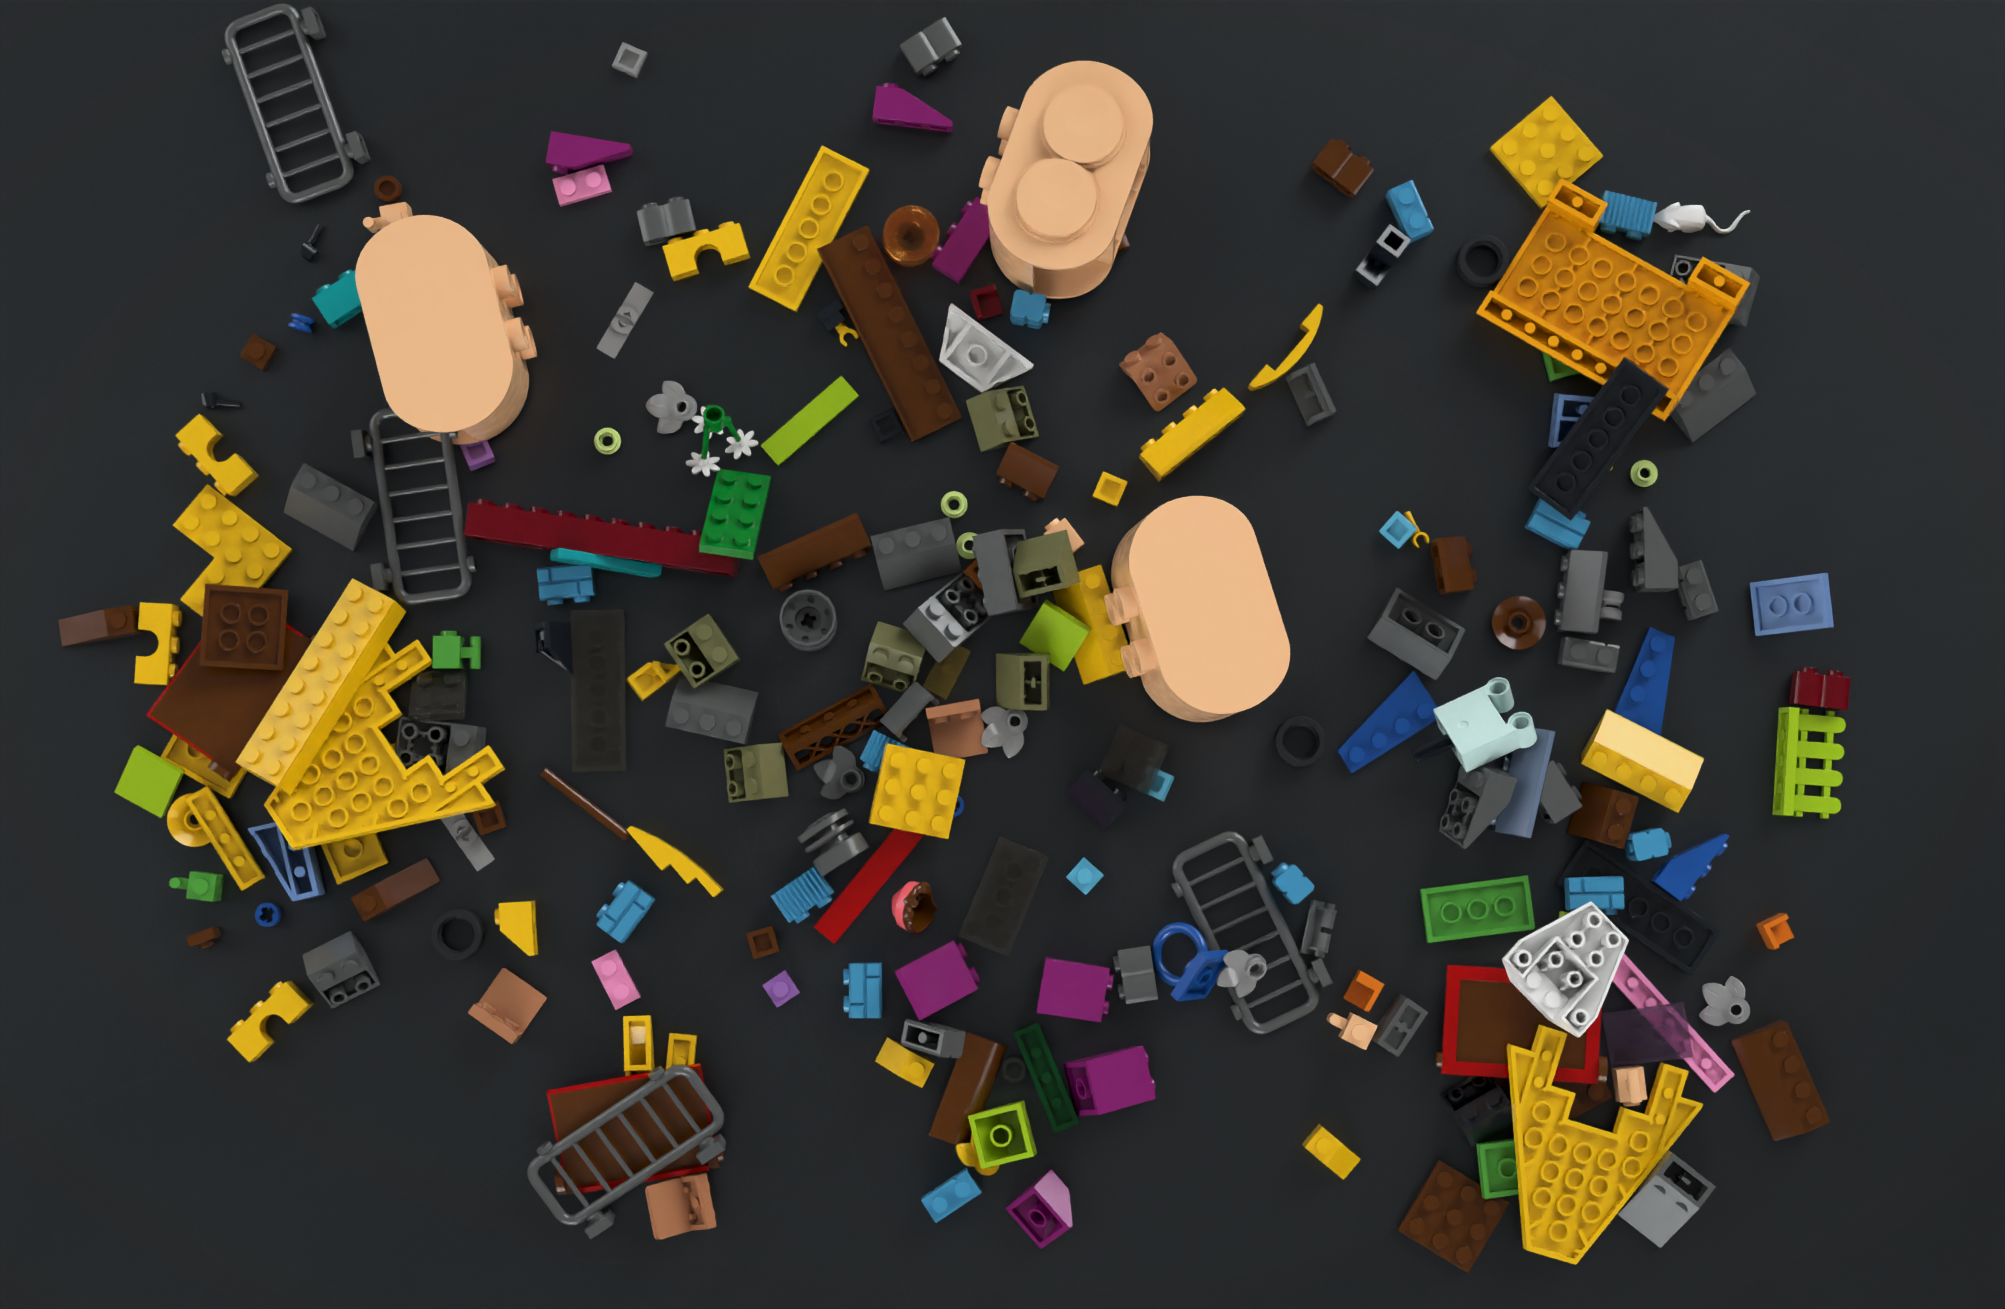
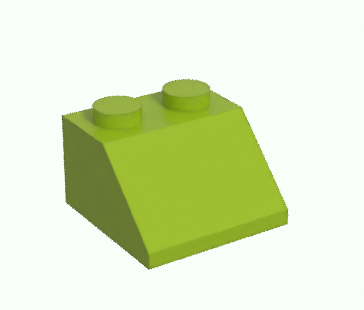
M1024 1100L968 1116L981 1169L1033 1157L1037 1154Z

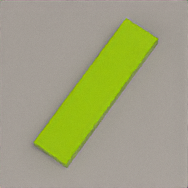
M840 376L767 439L761 447L780 466L853 403L859 395Z

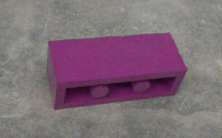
M978 197L973 202L969 200L960 213L963 215V218L959 224L955 222L952 224L946 234L949 239L944 246L939 244L931 256L934 260L932 267L960 284L990 239L988 206L981 204V199Z

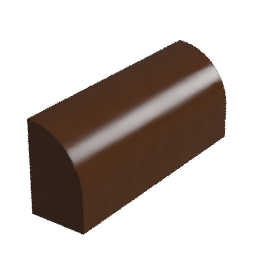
M967 1031L962 1056L956 1060L929 1132L930 1136L955 1145L971 1143L972 1131L968 1116L984 1111L1008 1046Z

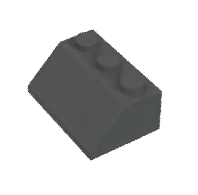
M1730 348L1698 371L1678 405L1670 414L1691 443L1756 395L1747 370Z
M303 463L290 487L283 513L355 551L380 504Z
M949 517L871 536L884 591L962 572Z
M1000 529L972 536L974 542L972 549L979 567L978 579L982 584L984 592L983 605L988 612V616L1040 608L1038 594L1024 598L1019 597L1013 575L1017 542L1026 540L1025 529Z
M1570 550L1566 556H1562L1560 571L1564 572L1563 583L1559 582L1557 588V598H1560V607L1555 609L1553 624L1557 625L1556 632L1585 636L1598 633L1608 552Z
M1396 588L1367 638L1396 655L1400 660L1417 668L1423 674L1437 680L1452 659L1466 629L1399 588Z
M680 675L671 699L665 726L747 745L759 692L707 681L694 689L686 676Z

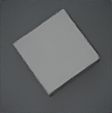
M622 42L612 67L637 78L648 54L643 50Z

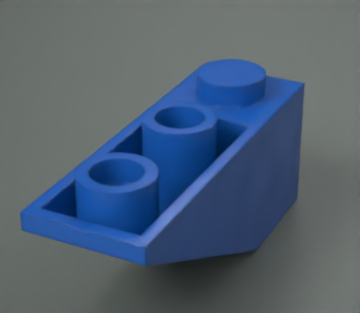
M1719 834L1666 859L1650 882L1677 901H1682L1683 898L1687 900L1696 889L1694 883L1699 877L1704 878L1712 867L1710 862L1714 856L1717 855L1719 857L1727 848L1728 843H1726V840L1729 838V835Z

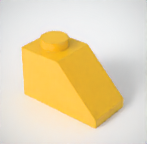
M535 901L498 903L499 909H495V923L500 925V931L528 956L538 955Z
M887 1037L875 1062L894 1074L923 1088L935 1064V1061L906 1046H902V1044Z
M1320 1124L1302 1143L1309 1152L1343 1180L1361 1160Z

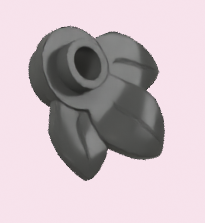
M842 746L834 747L833 759L820 761L813 767L817 776L826 783L821 790V795L828 799H839L847 792H857L865 784V774L856 766L855 755ZM849 774H854L857 777L855 784L848 782L847 777Z

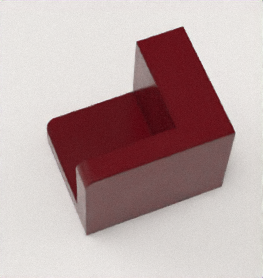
M996 284L970 291V298L978 322L1003 315Z

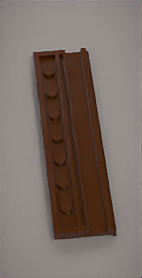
M868 225L818 248L817 252L911 442L961 419V413Z

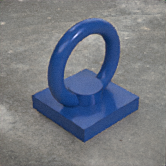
M1183 922L1171 923L1162 928L1156 935L1151 949L1153 967L1165 983L1175 987L1170 995L1177 1001L1206 998L1216 983L1218 973L1226 966L1223 961L1224 955L1229 953L1226 949L1208 951L1202 934L1192 925ZM1175 933H1183L1189 936L1197 948V955L1185 966L1183 976L1171 974L1166 969L1162 960L1163 945L1167 938Z

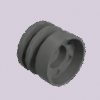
M810 589L797 591L789 596L781 606L779 615L781 629L789 644L798 650L807 652L821 650L829 645L835 637L838 626L835 608L829 598L821 592ZM806 617H810L811 620H817L813 622V628L809 629L807 625L802 626L806 623Z
M845 808L826 814L809 825L803 834L798 837L801 844L810 838L813 839L814 843L805 849L806 853L817 849L821 852L813 861L821 877L869 848L861 832L850 836L846 833L854 824L853 820L843 825L839 822V820L849 814Z

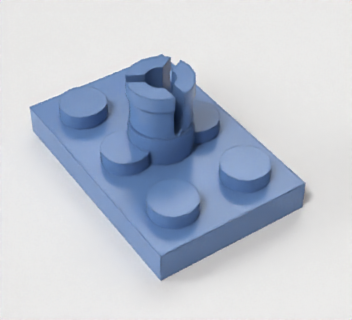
M1828 573L1750 583L1755 636L1834 627Z

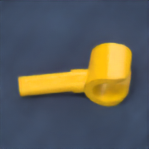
M1411 512L1404 513L1405 517L1418 528L1411 536V543L1419 548L1416 538L1422 535L1424 541L1428 544L1429 536L1419 530Z

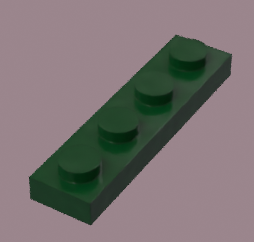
M1039 1022L1014 1031V1036L1054 1133L1080 1123Z

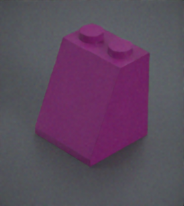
M952 940L895 970V974L919 1021L978 990L976 983L981 980L974 967L968 968L964 960L968 955L962 943L956 945L955 941Z
M1045 957L1036 1011L1041 1014L1101 1022L1102 1016L1107 1017L1109 1001L1105 1000L1106 990H1112L1114 974H1109V967Z
M1131 1046L1063 1063L1077 1116L1101 1115L1156 1099L1154 1093L1155 1082L1150 1076L1148 1068L1149 1057L1143 1046Z

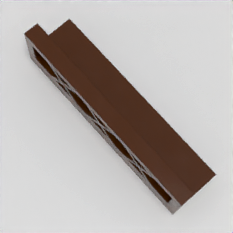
M871 683L784 730L778 736L797 771L832 753L835 746L843 747L882 726L883 724L880 720L888 711L874 685ZM880 708L881 716L873 720L867 719L870 712ZM850 723L857 724L855 730L851 732L843 731L846 725ZM826 736L834 737L831 743L827 745L820 744L822 738ZM802 749H810L807 756L800 760L796 758V752Z

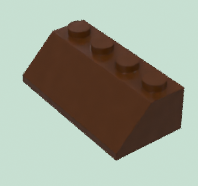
M854 513L760 555L758 559L774 590L780 589V592H784L795 587L794 582L801 578L808 581L819 576V570L829 567V570H833L844 565L843 560L853 556L854 559H858L869 553L868 549L872 545L858 514Z
M1777 1020L1730 1040L1773 1141L1804 1134L1831 1122L1787 1021Z

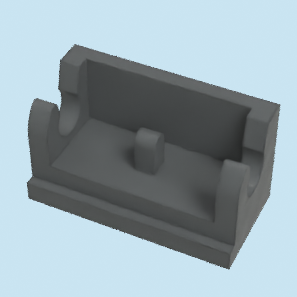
M1315 363L1299 369L1285 378L1307 427L1337 412Z
M915 681L881 718L880 722L905 743L908 739L902 732L918 717V714L930 701L935 706H938L940 702Z
M1398 993L1378 1022V1027L1371 1040L1399 1057L1428 1012Z

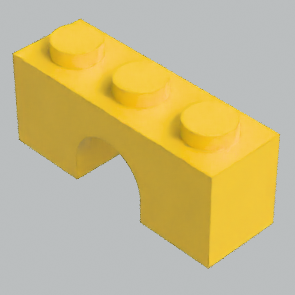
M733 221L720 224L718 226L719 229L711 232L708 229L694 232L691 238L683 240V237H676L668 240V245L662 247L673 280L676 281L700 274L697 258L706 249L717 250L721 254L725 266L751 258L740 223L734 224Z
M198 414L175 435L181 441L178 444L181 450L188 456L192 454L198 460L196 466L206 476L208 474L212 475L216 480L214 486L224 496L228 493L236 497L259 476L244 458L236 453L226 461H216L213 455V448L223 435L201 414Z
M140 602L138 629L154 632L159 644L154 654L146 657L136 656L134 683L168 686L178 672V665L175 664V656L180 651V638L177 637V628L182 623V612L179 611V606Z
M281 981L278 982L269 991L271 996L265 1002L260 1000L251 1008L249 1012L252 1015L245 1022L241 1019L230 1029L233 1034L227 1040L249 1063L256 1061L275 1042L266 1031V1022L271 1015H279L288 1024L297 1021L314 1004L292 981H287L284 984Z

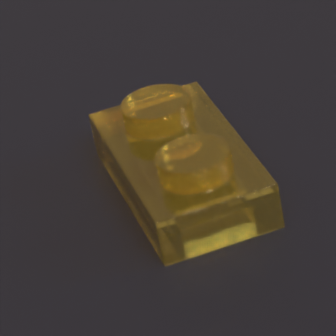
M959 646L941 663L936 661L923 688L947 700L971 651Z

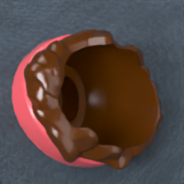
M910 881L893 895L892 913L899 927L915 935L923 932L934 921L933 914L938 909L934 904L931 887L927 882Z

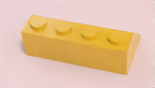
M1224 387L1220 391H1217L1216 388L1203 397L1205 403L1198 408L1195 405L1190 407L1182 414L1185 419L1177 425L1173 421L1161 431L1163 436L1155 442L1152 438L1140 448L1143 452L1139 455V458L1158 482L1243 415L1246 408Z
M1101 564L1079 571V583L1052 591L1059 608L1092 628L1074 656L1083 685L1126 671L1122 661L1121 647L1128 645L1122 625L1113 626L1108 616L1104 597L1111 592Z
M1606 709L1581 753V764L1679 813L1690 794L1704 760L1703 757Z

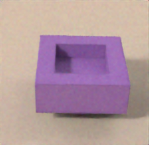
M487 440L472 444H460L470 471L496 462Z
M786 970L762 985L777 1008L800 993Z

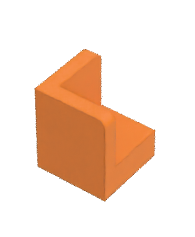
M1778 913L1756 924L1768 949L1776 950L1780 948V944L1794 938L1786 921L1789 919L1787 913Z
M1358 970L1343 998L1369 1013L1384 984Z

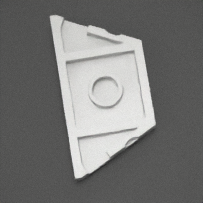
M950 304L939 358L940 363L980 393L989 391L1034 367L1033 363L954 304Z

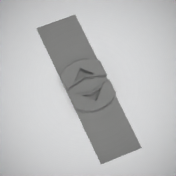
M635 282L598 344V350L615 359L654 292Z
M464 814L441 818L476 871H479L495 860Z

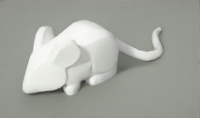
M1677 202L1656 213L1653 222L1667 229L1668 232L1682 230L1685 233L1702 230L1706 222L1716 232L1726 234L1733 231L1741 218L1750 213V210L1742 212L1729 228L1720 229L1706 214L1703 206H1680V203Z

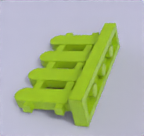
M1795 707L1779 708L1772 815L1803 817V812L1820 813V818L1829 819V814H1835L1840 811L1841 802L1837 798L1830 797L1831 787L1841 785L1843 781L1842 774L1839 771L1832 770V760L1841 759L1844 756V748L1840 744H1834L1833 737L1834 733H1841L1845 730L1846 723L1843 718L1835 717V711H1826V716L1809 715V709ZM1808 731L1825 732L1824 743L1808 742ZM1806 758L1823 759V769L1806 768ZM1805 785L1822 786L1821 797L1804 795Z

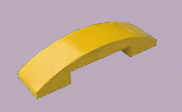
M1321 304L1314 308L1299 327L1306 333L1305 337L1275 371L1266 364L1249 384L1248 389L1250 391L1261 389L1275 382L1292 369L1301 359L1318 330L1323 311Z

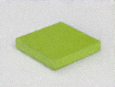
M1046 599L1019 643L1034 653H1050V663L1065 671L1092 628Z
M137 745L131 753L114 793L162 818L167 812L185 770Z

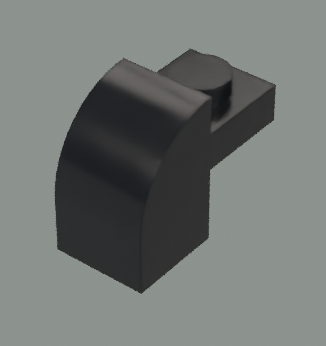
M1389 224L1352 275L1372 290H1375L1411 239Z

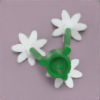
M707 405L706 408L702 406V416H694L692 418L694 422L699 423L694 432H704L702 454L699 455L692 452L693 460H688L685 463L687 466L693 467L692 474H698L702 470L703 475L709 477L710 470L713 472L720 471V467L715 465L719 462L720 458H709L708 445L712 432L722 435V429L725 426L728 427L733 437L727 438V441L732 445L726 448L725 452H734L735 460L740 458L742 452L747 456H751L749 447L758 445L757 440H751L754 436V431L748 432L745 436L741 429L736 431L731 417L725 416V412L720 406Z

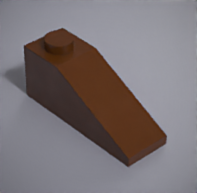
M133 605L103 609L58 620L62 647L143 634V630L138 629L139 607Z
M425 858L369 887L351 899L363 921H371L440 882V879L429 859Z

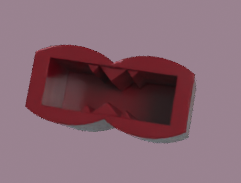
M1800 667V672H1792L1789 704L1839 711L1847 710L1851 678L1843 677L1844 672L1827 670V675L1817 674L1816 668Z

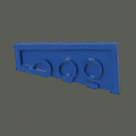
M1649 627L1613 712L1661 736L1675 637Z
M1414 670L1337 750L1351 773L1436 720L1433 709L1437 708Z

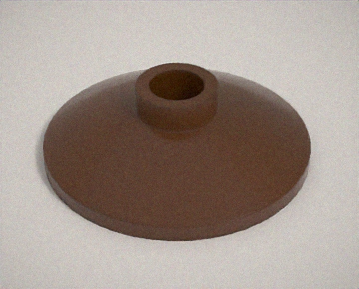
M1525 596L1509 597L1503 600L1493 613V632L1496 638L1508 648L1521 650L1532 647L1542 638L1545 632L1546 617L1544 611L1531 598ZM1515 618H1518L1522 621V626L1520 628H1515L1513 626V620Z

